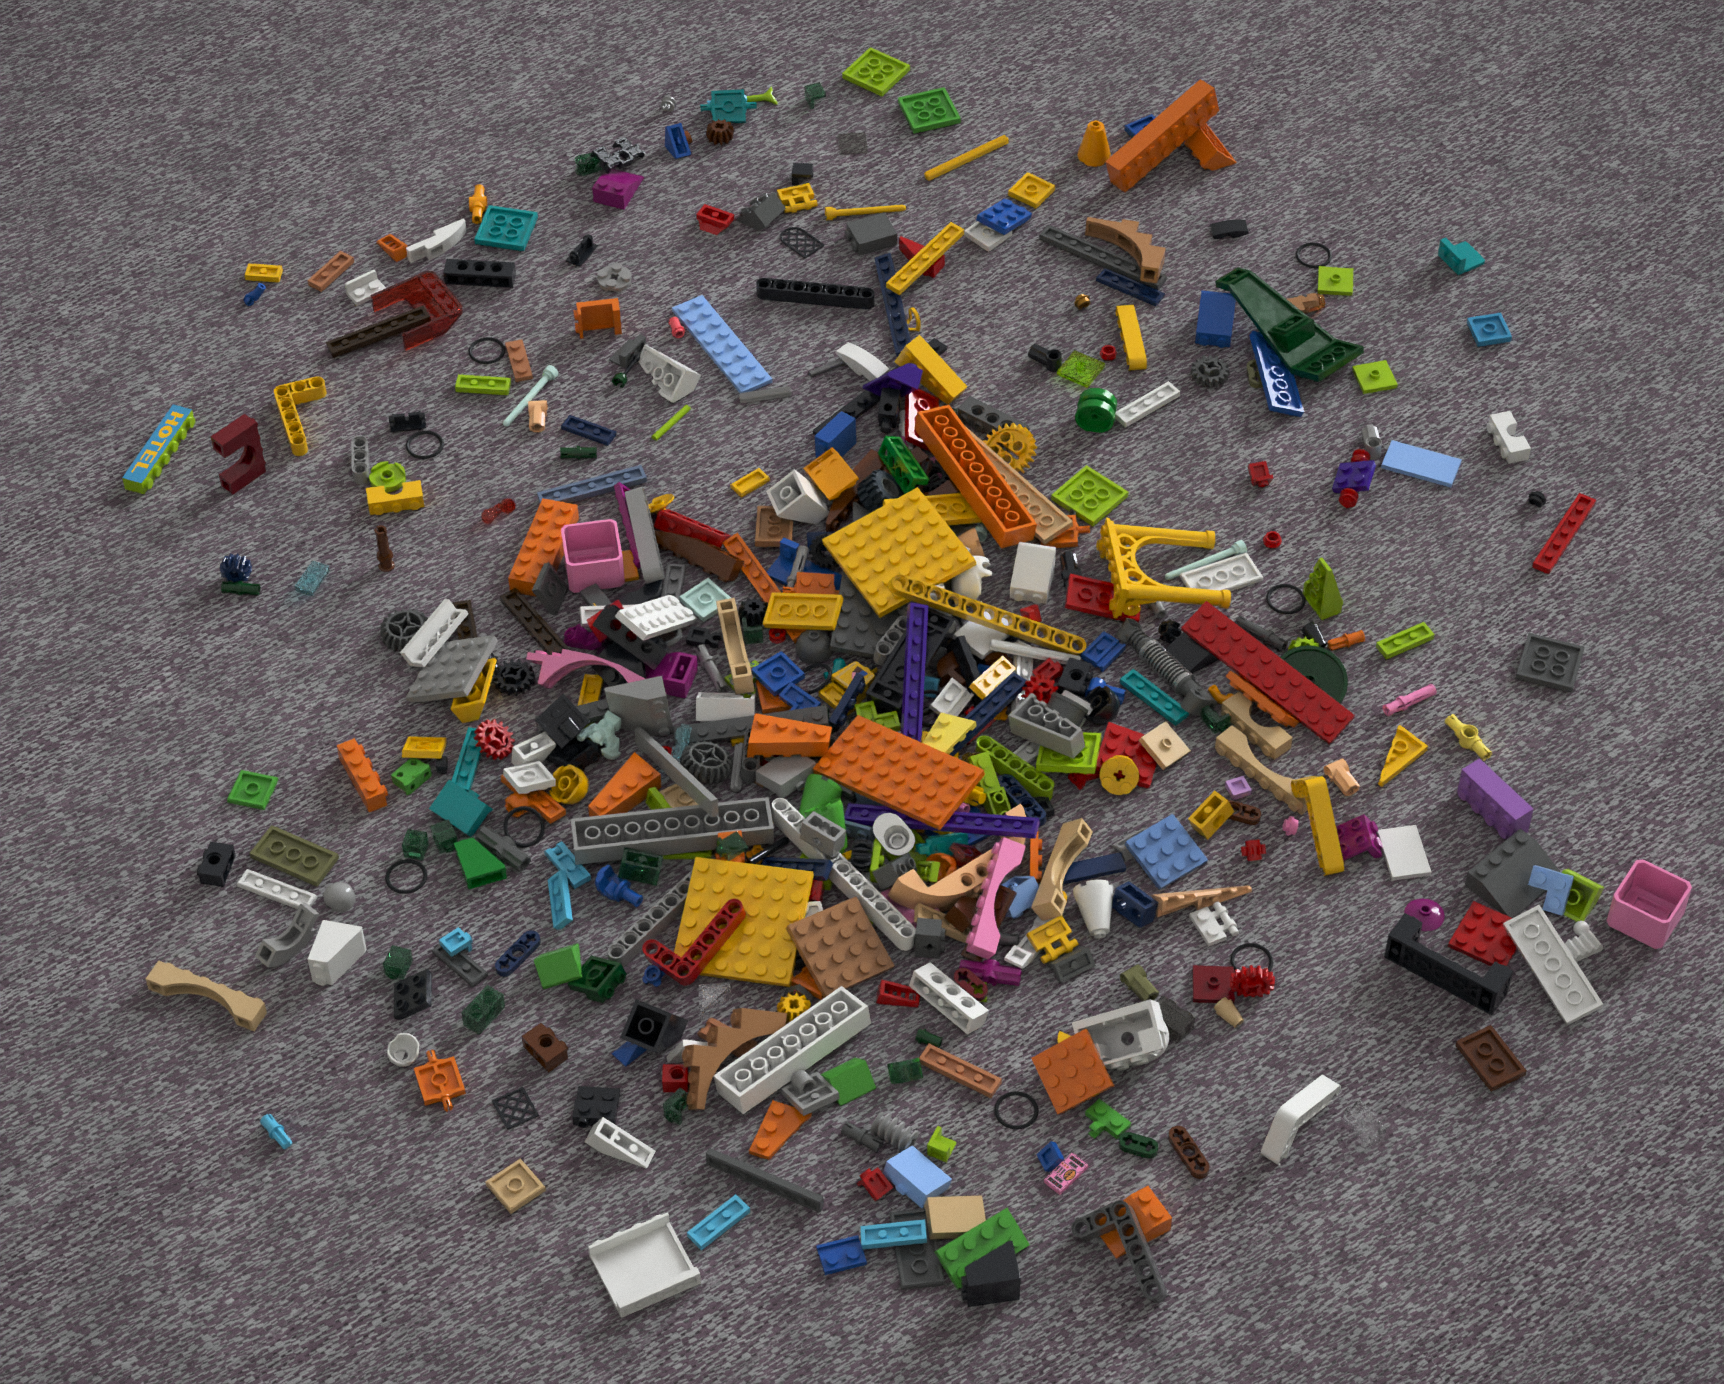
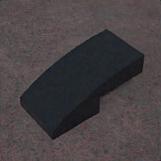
M1226 220L1210 224L1214 239H1221L1229 235L1232 238H1238L1249 234L1246 220Z

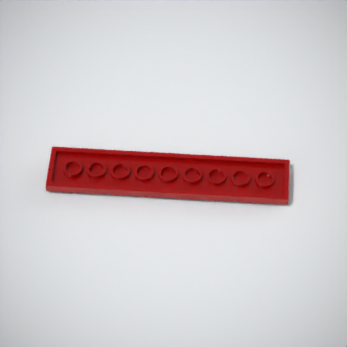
M1205 601L1181 627V630L1328 744H1331L1355 718V715L1209 602Z

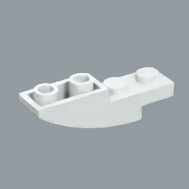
M464 218L433 231V237L406 247L408 260L411 263L424 257L432 260L451 249L467 232Z

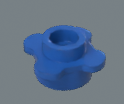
M649 965L644 972L642 980L645 984L651 983L658 987L661 985V979L665 973L657 966Z

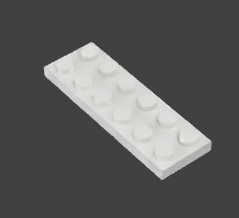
M672 595L619 610L615 615L619 621L643 641L692 625L697 620L693 612L689 608L682 606L679 600Z
M1540 905L1503 923L1505 930L1567 1026L1603 1007L1599 996Z

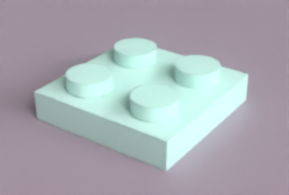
M709 578L679 596L680 602L703 622L718 613L716 601L731 598Z

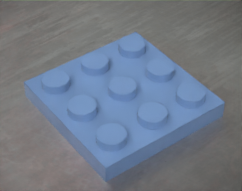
M1173 814L1130 838L1124 844L1159 890L1208 861Z

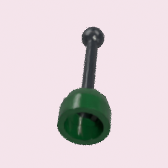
M639 355L633 357V361L624 373L621 372L614 375L612 378L613 385L617 386L618 383H622L621 388L626 385V374L640 360Z

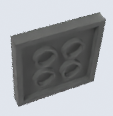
M1528 633L1515 679L1572 693L1585 647Z

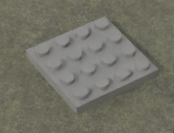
M492 635L445 642L427 665L418 673L414 684L406 696L407 701L415 703L468 696L497 644V638Z

